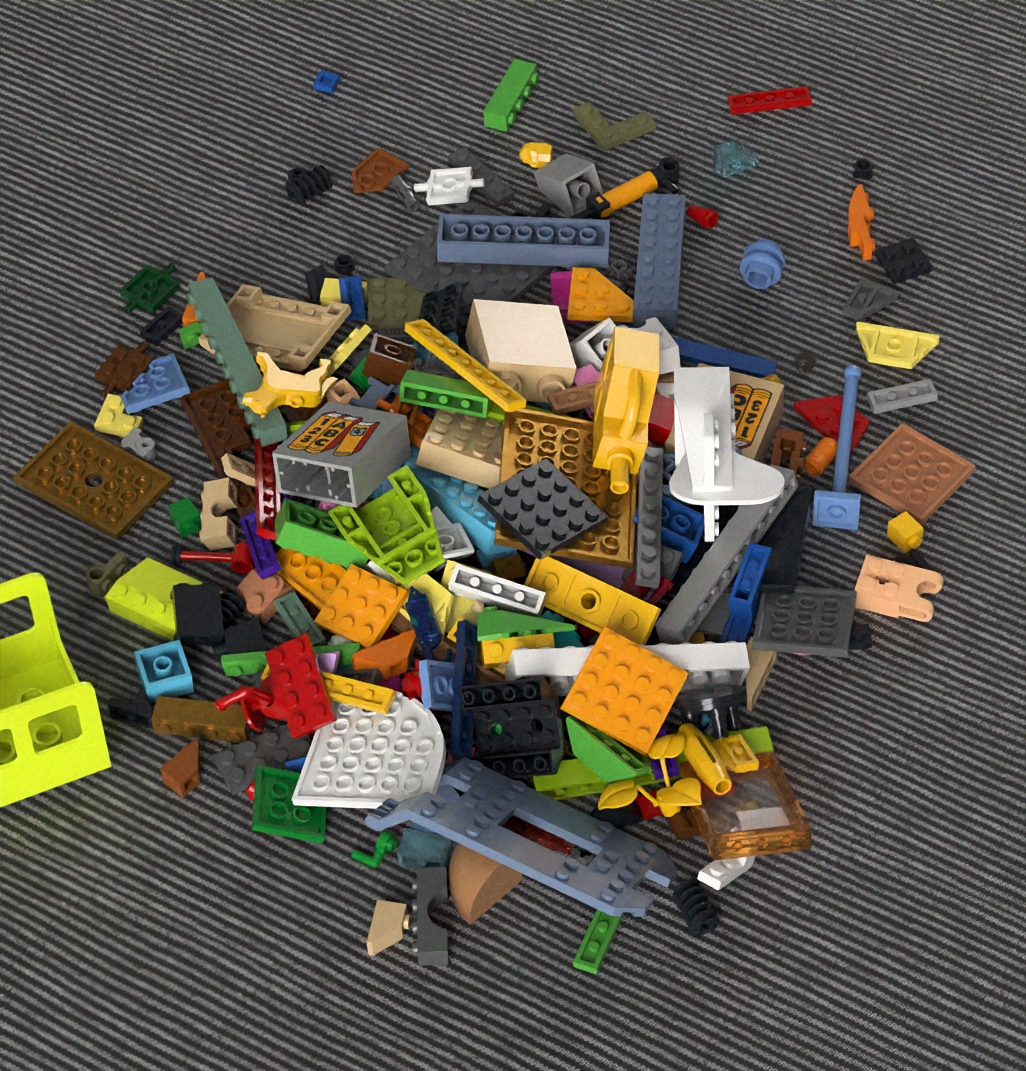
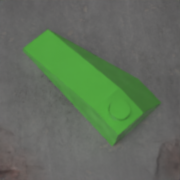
M498 606L483 608L484 612L478 613V641L578 630L577 625L498 610Z

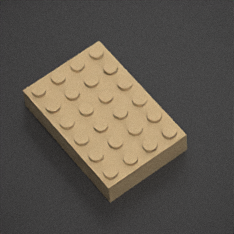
M438 409L422 441L416 465L491 489L499 484L503 424L493 419Z

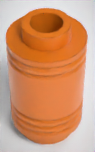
M823 437L804 459V469L813 476L822 474L836 457L838 442L831 437Z

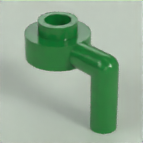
M388 828L382 831L377 840L376 851L373 857L358 849L353 850L351 857L368 866L377 868L384 855L389 851L393 852L398 843L396 832Z

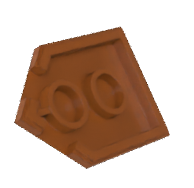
M377 148L352 170L354 194L385 190L391 184L392 178L396 175H402L410 168V165Z

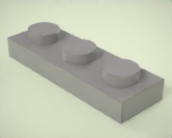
M931 379L867 392V399L874 414L937 401L938 397Z

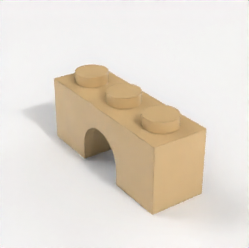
M229 477L204 482V490L201 493L203 511L200 512L202 530H200L199 536L201 542L210 551L236 545V526L228 516H222L225 511L237 508L238 488Z

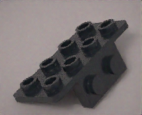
M450 284L442 290L428 292L422 300L419 320H426L443 335L455 331L459 339L465 338L471 308L469 304H465L462 298V284Z

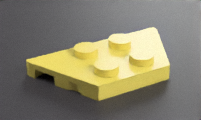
M858 321L856 323L858 337L867 361L871 363L912 369L939 344L940 335Z
M365 324L360 330L356 327L330 356L328 360H330L331 365L327 378L337 370L372 330L369 326Z
M427 573L405 586L395 580V585L407 590L410 594L399 612L441 645L455 596Z

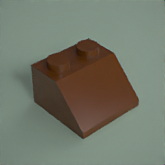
M374 333L362 375H365L367 378L371 376L376 380L386 382L389 386L390 384H394L395 387L400 385L406 371L411 370L416 347Z

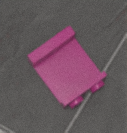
M572 271L550 273L553 305L559 307L563 324L591 322L568 320Z

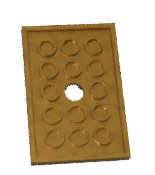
M72 421L13 477L14 483L116 540L174 484V478L171 475ZM88 478H102V483L95 487H90L85 483Z

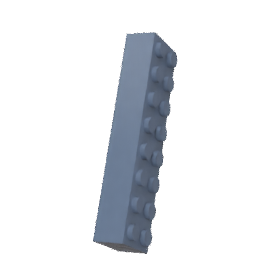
M643 193L633 307L634 328L644 326L646 324L645 319L656 317L665 329H677L685 223V195Z
M440 214L437 262L608 268L610 220Z

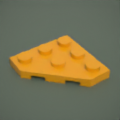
M572 268L568 320L604 321L610 317L613 322L633 323V299L595 268Z

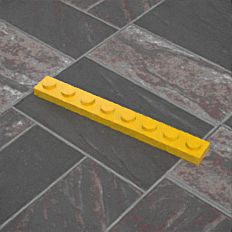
M420 319L405 323V332L498 404L503 410L514 412L515 410L526 408L527 400L426 320Z

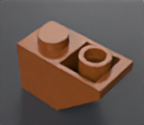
M196 739L189 745H185L176 756L167 760L160 768L163 783L182 798L200 784L201 754L199 743Z

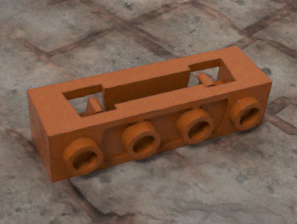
M777 429L771 464L781 467L783 452V460L790 461L789 469L794 470L797 483L800 485L801 475H798V471L803 472L804 458H801V454L806 455L807 441H803L804 432Z

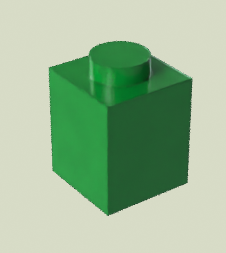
M189 497L168 505L170 520L182 538L202 529L200 514Z

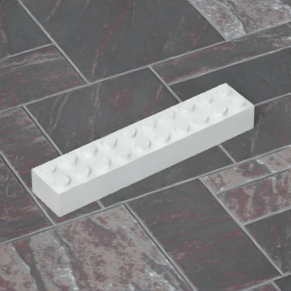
M684 642L678 645L660 643L647 646L638 644L689 673L679 692L704 689V685H710L711 687L742 685L750 669L746 642H705L702 644ZM594 645L583 648L566 646L564 648L542 647L540 649H528L522 647L512 650L505 670L506 681L543 677L557 696H567Z

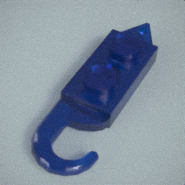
M411 586L408 602L405 603L425 660L437 661L432 650L442 641L443 635L429 596L426 593L422 594ZM450 648L447 649V656L442 662L451 661L452 650Z

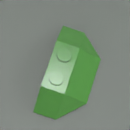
M573 715L567 716L566 724L573 754L580 759L583 765L590 767L597 773L600 779L611 782L649 773L650 768L647 766L646 761L630 747Z

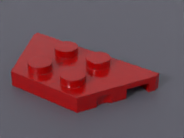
M837 395L803 400L793 404V409L823 437H831L838 442L843 396ZM856 408L850 459L853 450L859 445L862 435L869 428V420Z

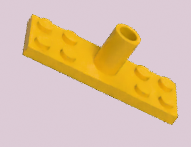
M549 556L542 560L536 557L524 586L546 593L544 607L599 633L606 626L636 644L646 645L661 611L660 608Z

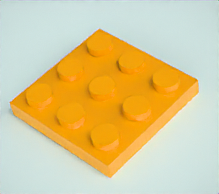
M351 564L314 622L316 625L352 643H360L361 647L366 649L380 641L410 594L407 590Z

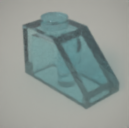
M733 140L713 147V165L723 178L756 166L760 162L750 148Z

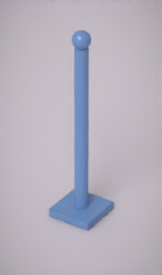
M849 365L844 370L845 386L832 492L815 490L813 526L858 530L861 494L846 493L858 381L861 378V370L856 365Z

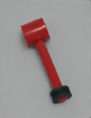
M247 542L236 544L232 553L183 551L182 546L171 547V564H182L183 560L231 562L232 570L239 574H249L254 569V561Z

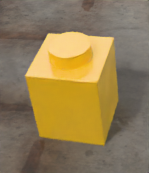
M905 511L888 521L887 537L906 553L911 549L917 548L922 543L924 528Z

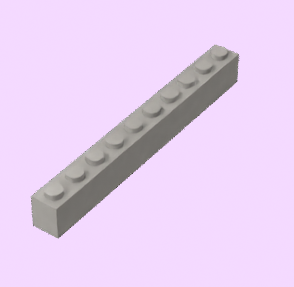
M770 464V467L778 470L784 477L783 492L769 502L739 505L736 513L728 520L726 527L716 537L711 548L705 552L698 566L692 570L685 584H682L675 598L669 602L667 609L657 619L655 628L660 641L678 645L690 640L739 571L749 543L758 544L797 489L798 483L794 470Z

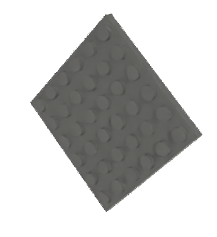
M470 200L461 203L449 213L496 216ZM438 222L385 265V273L395 278L400 277L410 287L425 293L442 290L450 284L456 285L461 283L463 286L462 298L465 304H469L471 308L473 299L516 302L557 266L437 262Z

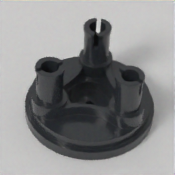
M741 685L704 688L678 695L675 699V704L678 706L679 711H681V717H684L685 724L691 723L700 731L698 715L707 714L712 721L714 739H722L721 736L723 738L729 737L728 730L732 731L742 728L739 707H741L740 703L746 700L747 690L745 686Z

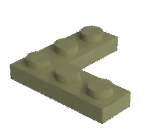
M591 102L572 109L573 116L602 151L656 130L655 121L646 111L610 126Z

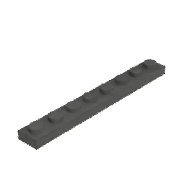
M648 446L639 468L635 585L658 588L660 583L663 449Z

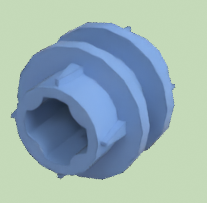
M758 239L756 243L748 245L740 262V272L745 279L744 282L757 289H767L770 285L777 283L785 266V256L780 249L781 246L768 239Z

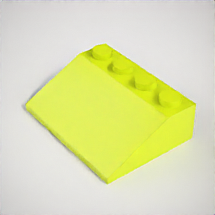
M147 557L120 577L106 594L105 599L110 612L174 641L173 600L170 599L172 587L179 583L200 585L202 582Z

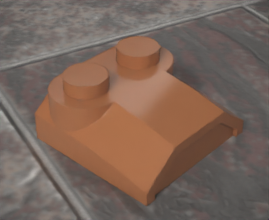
M254 568L237 586L235 593L244 602L245 610L255 618H259V621L265 625L277 612L273 600L295 590L276 574L262 580L256 568Z

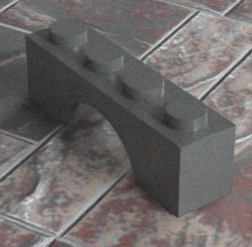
M447 867L417 868V878H412L413 893H417V898L412 899L413 914L417 913V920H412L413 935H417V941L412 942L413 956H418L419 966L449 965L448 932L446 929L435 925L429 918L431 912L437 906L448 901Z

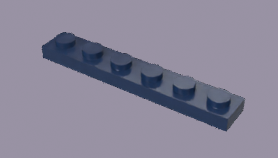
M466 620L457 622L451 742L449 748L450 755L456 759L465 757L472 760L473 709L462 711L459 687L476 685L478 627Z

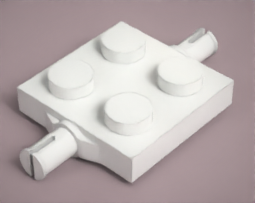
M472 167L431 170L430 178L426 183H415L414 190L415 192L427 191L426 201L428 205L464 203L469 201L472 188L485 187L484 178L472 179Z

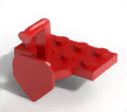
M306 633L265 652L271 674L263 680L259 689L241 685L236 691L215 700V706L219 711H225L228 706L240 701L248 724L252 729L259 732L264 730L266 717L276 720L286 719L291 736L296 740L337 721L310 636Z

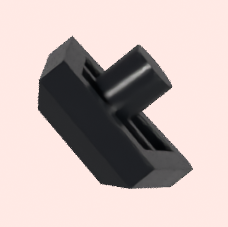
M323 264L305 273L312 304L319 300L325 278H330Z

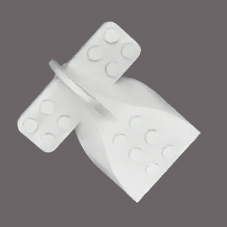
M729 367L674 368L676 469L670 478L669 489L676 498L684 502L704 505L705 542H714V536H719V522H714V520L719 519V505H754L769 502L783 492L785 481L783 475L775 468L735 452V408L731 409V407H734V394H730Z

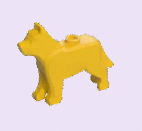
M257 352L256 362L260 365V371L264 373L262 383L257 390L244 394L242 404L250 407L255 413L260 414L261 418L280 405H290L295 408H314L322 402L326 393L335 386L337 378H327L331 365L328 359H320L319 368L311 370L305 375L280 370L268 353Z

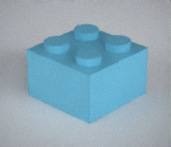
M180 640L134 652L137 671L149 704L156 703L158 696L174 698L194 692L192 675Z

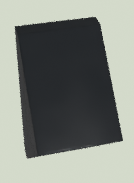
M636 799L632 803L619 808L599 810L597 806L590 813L591 817L609 822L617 829L644 821Z

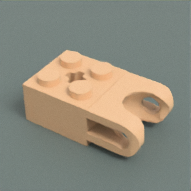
M866 555L854 590L857 591L855 608L895 618L902 616L927 622L932 618L934 608L930 601L919 595L923 593H938L942 588L944 580L941 574L935 571Z

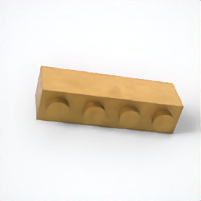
M164 696L157 697L151 718L154 733L180 735L186 738L197 737L207 740H223L231 743L247 741L251 729L246 720L242 705L232 704L225 711H219L215 706V702Z

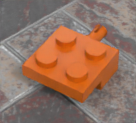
M400 392L391 404L380 397L375 404L386 412L407 416L410 444L420 448L433 419L417 410L419 405L399 401Z

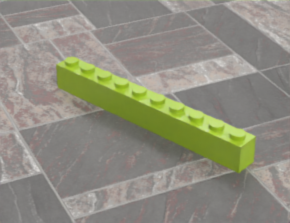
M767 726L728 732L729 736L741 734L758 759L759 765L773 763L774 749ZM705 735L711 743L718 740L714 739V735ZM682 750L675 757L679 768V775L669 777L670 781L698 776ZM635 751L646 761L650 771L647 774L626 779H633L635 786L665 782L664 778L655 780L647 754L644 756ZM579 758L562 760L555 775L531 777L534 790L555 800L601 793L609 785L616 782H606L600 779L597 773L590 767L583 765Z

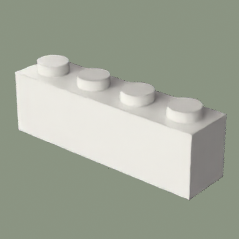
M457 563L449 582L450 593L474 601L478 599L486 605L498 606V609L540 618L546 602L545 592Z

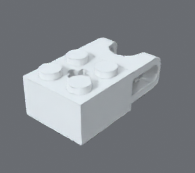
M656 317L645 319L646 324L640 328H628L625 325L617 326L659 334V375L672 372L674 368H681L679 346Z

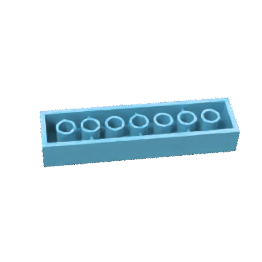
M416 445L410 446L411 456L400 466V469L406 465L409 467L426 491L431 510L437 506L452 524L460 522L470 542L488 556L516 549L494 545L496 518L478 502L479 495L484 492L476 484L416 465L420 448Z

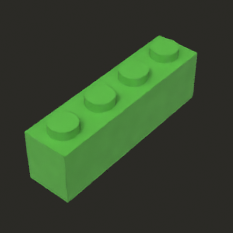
M518 59L513 60L483 111L484 126L507 132L510 126L514 125L518 112L522 111L526 98L530 97L533 86L537 85L539 81L537 64Z
M407 370L400 384L399 401L482 418H487L493 405V401L469 381Z

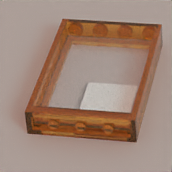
M774 752L754 754L759 761L758 770L745 773H735L734 771L727 770L732 786L723 795L715 794L698 777L689 761L679 762V780L696 778L700 782L702 805L689 807L713 861L811 850L812 828Z

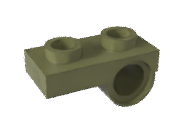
M119 551L105 566L95 564L87 568L85 573L89 591L94 596L101 599L109 592L115 582L128 572L129 566L126 554Z

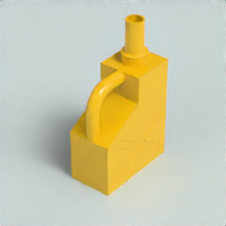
M615 326L594 389L592 467L610 470L611 491L616 494H623L629 489V474L637 475L648 445V422L659 376V334Z

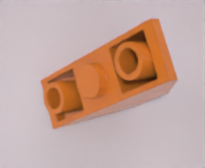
M416 629L402 632L398 636L382 640L369 648L358 650L352 654V670L379 668L382 673L381 679L384 680L407 672L417 646Z

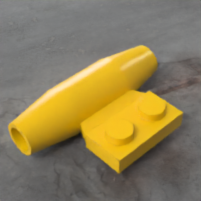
M691 723L683 724L678 729L677 733H682L685 738L683 749L685 757L698 777L715 794L723 795L731 789L732 783L727 770L734 771L735 773L758 770L759 761L741 734L731 735L726 738L722 737V739L711 743Z

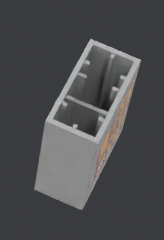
M328 401L272 452L278 493L357 508L388 478L387 476L391 475L411 456L407 416Z

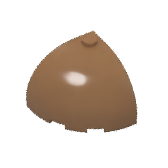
M456 843L453 849L448 872L449 890L457 911L471 925L523 880L522 873L459 843Z

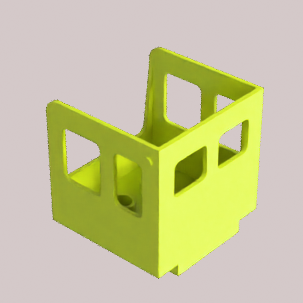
M36 572L0 584V604L21 596H27L34 621V626L31 629L0 640V807L111 767L95 689L90 682H79L60 638L46 580L41 573Z

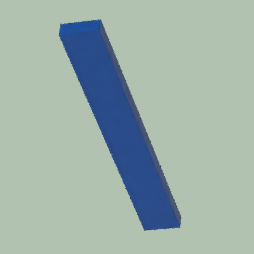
M672 337L679 346L681 361L694 364L702 363L714 367H729V371L760 379L774 374L776 369V361Z

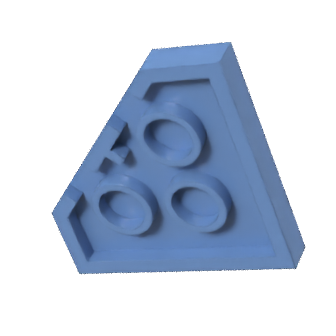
M174 353L153 360L149 364V370L146 373H141L132 383L133 388L130 391H125L121 395V399L127 414L189 394V387Z

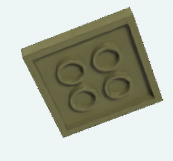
M400 277L368 278V326L372 329L371 331H376L378 328L405 329V323L419 319L422 300L427 293L415 290Z

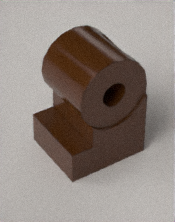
M693 805L691 810L678 812L668 821L676 839L680 841L709 833V818L702 805Z

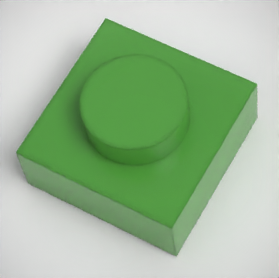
M198 321L179 329L180 341L184 349L199 343L198 338L203 332Z

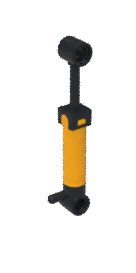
M672 157L663 158L660 160L659 166L603 194L596 192L586 197V210L570 218L587 219L591 217L592 219L608 220L610 219V213L642 198L643 193L650 194L663 186L672 194H677L679 192V188L676 186L679 182L678 160Z

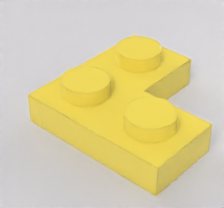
M108 394L94 424L95 432L125 437L134 427L141 430L144 423L143 417L125 414L126 409L121 396Z

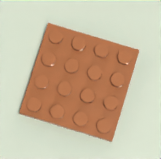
M901 423L849 475L848 482L900 513L907 511L920 525H923L972 475L976 465Z

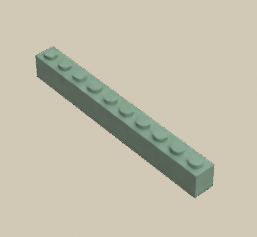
M213 277L188 284L189 293L186 294L188 304L194 307V315L196 320L201 321L200 326L203 334L208 335L209 347L211 350H215L216 361L218 364H222V372L225 379L229 378L231 392L237 394L238 406L240 409H244V417L247 424L251 423L252 425L251 430L254 439H259L262 447L286 440V423L278 407L272 409L265 417L261 418L260 414L255 413L250 407L242 404L244 394L257 390L261 386L263 377Z

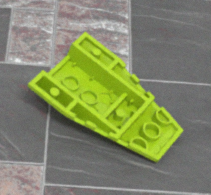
M407 465L387 476L393 489L358 510L354 511L350 506L338 505L328 511L329 516L350 545L404 586L445 562L427 493Z

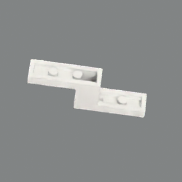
M741 824L731 830L723 855L701 869L697 879L716 890H720L752 867L760 842L749 843Z

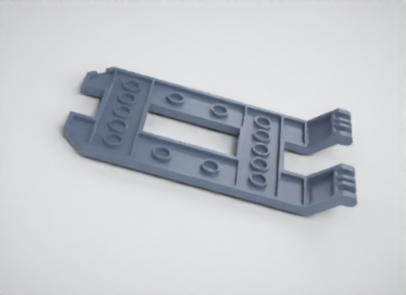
M465 757L444 765L438 785L439 788L448 784L465 792L454 804L446 801L440 795L424 792L400 802L388 798L365 818V824L376 831L411 820L611 916H621L622 912H632L633 917H643L651 908L654 898L635 890L644 878H647L668 888L678 873V869L666 852L658 848L654 843L640 840L615 828L609 822L593 818L527 787L521 781L512 780L483 766L479 761L470 760ZM514 815L597 854V856L586 867L576 859L567 858L501 826Z

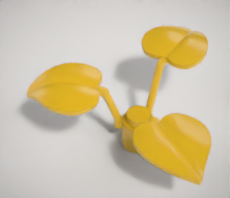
M676 733L659 737L653 741L648 751L651 759L660 758L666 788H662L657 792L656 799L641 786H635L633 779H622L612 783L603 791L598 802L599 810L626 806L636 799L637 791L648 798L654 807L659 806L665 817H672L680 812L681 806L702 805L701 785L696 778H684L675 782L673 787L670 785L665 759L674 758L682 752L685 746L683 734Z

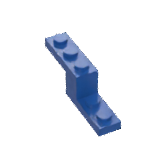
M749 543L728 599L730 617L720 643L736 641L737 643L747 642L759 609L758 590L772 555L771 547Z

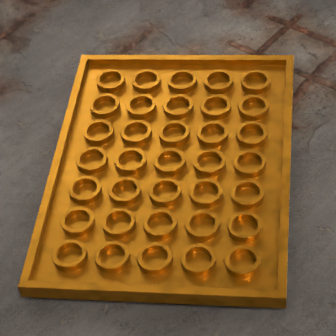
M518 409L514 412L505 411L499 484L547 459L609 516L607 523L551 555L632 569L635 539V521L633 518L636 512L637 475L629 474V489L627 492L616 494L611 491L610 470L592 467V421L527 409ZM496 519L494 545L530 551Z

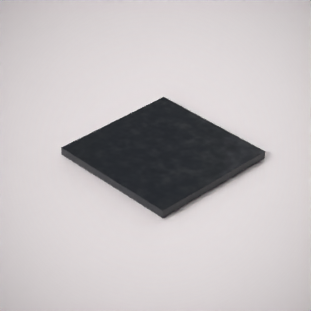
M798 485L795 492L758 542V545L772 548V555L758 590L759 593H795L814 495L813 485ZM687 505V507L704 514V505ZM719 505V519L714 520V522H719V535L726 527L728 520L734 516L739 505ZM704 529L698 546L687 564L681 561L672 580L673 587L666 594H677L682 584H685L690 577L692 570L703 559L705 552L713 545L714 542H705ZM738 572L723 593H731Z

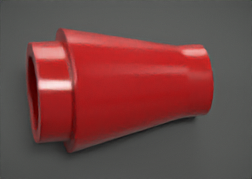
M694 205L689 206L687 209V216L705 229L716 226L719 215L714 209Z

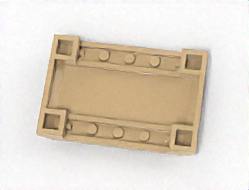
M245 284L239 288L226 304L255 363H257V352L268 353L277 367L298 372L303 371L309 366L352 312L348 304L331 301L326 307L265 295L262 293L261 287ZM202 333L198 338L200 345L210 353L215 354V350H211L209 347L208 335Z

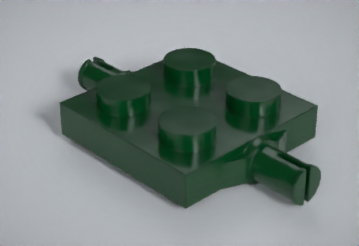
M169 263L163 270L154 269L149 265L141 269L120 289L121 297L130 301L123 307L124 311L130 314L139 306L152 313L156 312L180 289V282L170 276L176 270V266Z

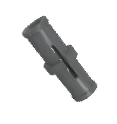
M402 175L394 176L391 184L397 190V196L400 200L404 201L409 211H416L420 207V202L416 199L414 190L411 186L407 185Z

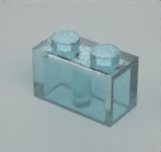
M405 828L397 850L398 865L413 869L447 867L448 870L453 852V840L440 834L427 833L420 829Z

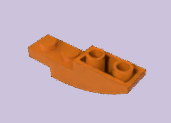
M860 184L857 185L853 192L849 205L848 240L850 247L859 246L862 259L866 261L872 259V251H875L874 238H870L871 220L874 219L873 207H869L868 192H864L863 185Z

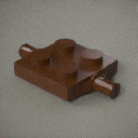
M142 341L134 350L118 345L95 373L96 380L107 384L101 391L105 397L111 394L114 389L130 391L133 388L132 383L141 373H146L149 370V364L155 359L154 356L144 354L149 348L146 342Z

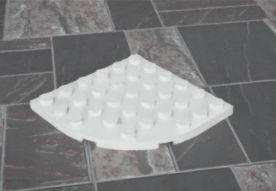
M395 691L396 696L387 715L331 700L337 721L316 730L292 796L293 804L297 806L376 809L388 798L400 802L424 792L436 795L446 759L445 740L437 719L429 709H424L423 704L417 699L409 700V698L403 696V693Z

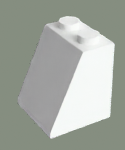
M610 317L584 331L570 343L576 370L592 364L596 371L601 370L612 337L613 327L616 326Z

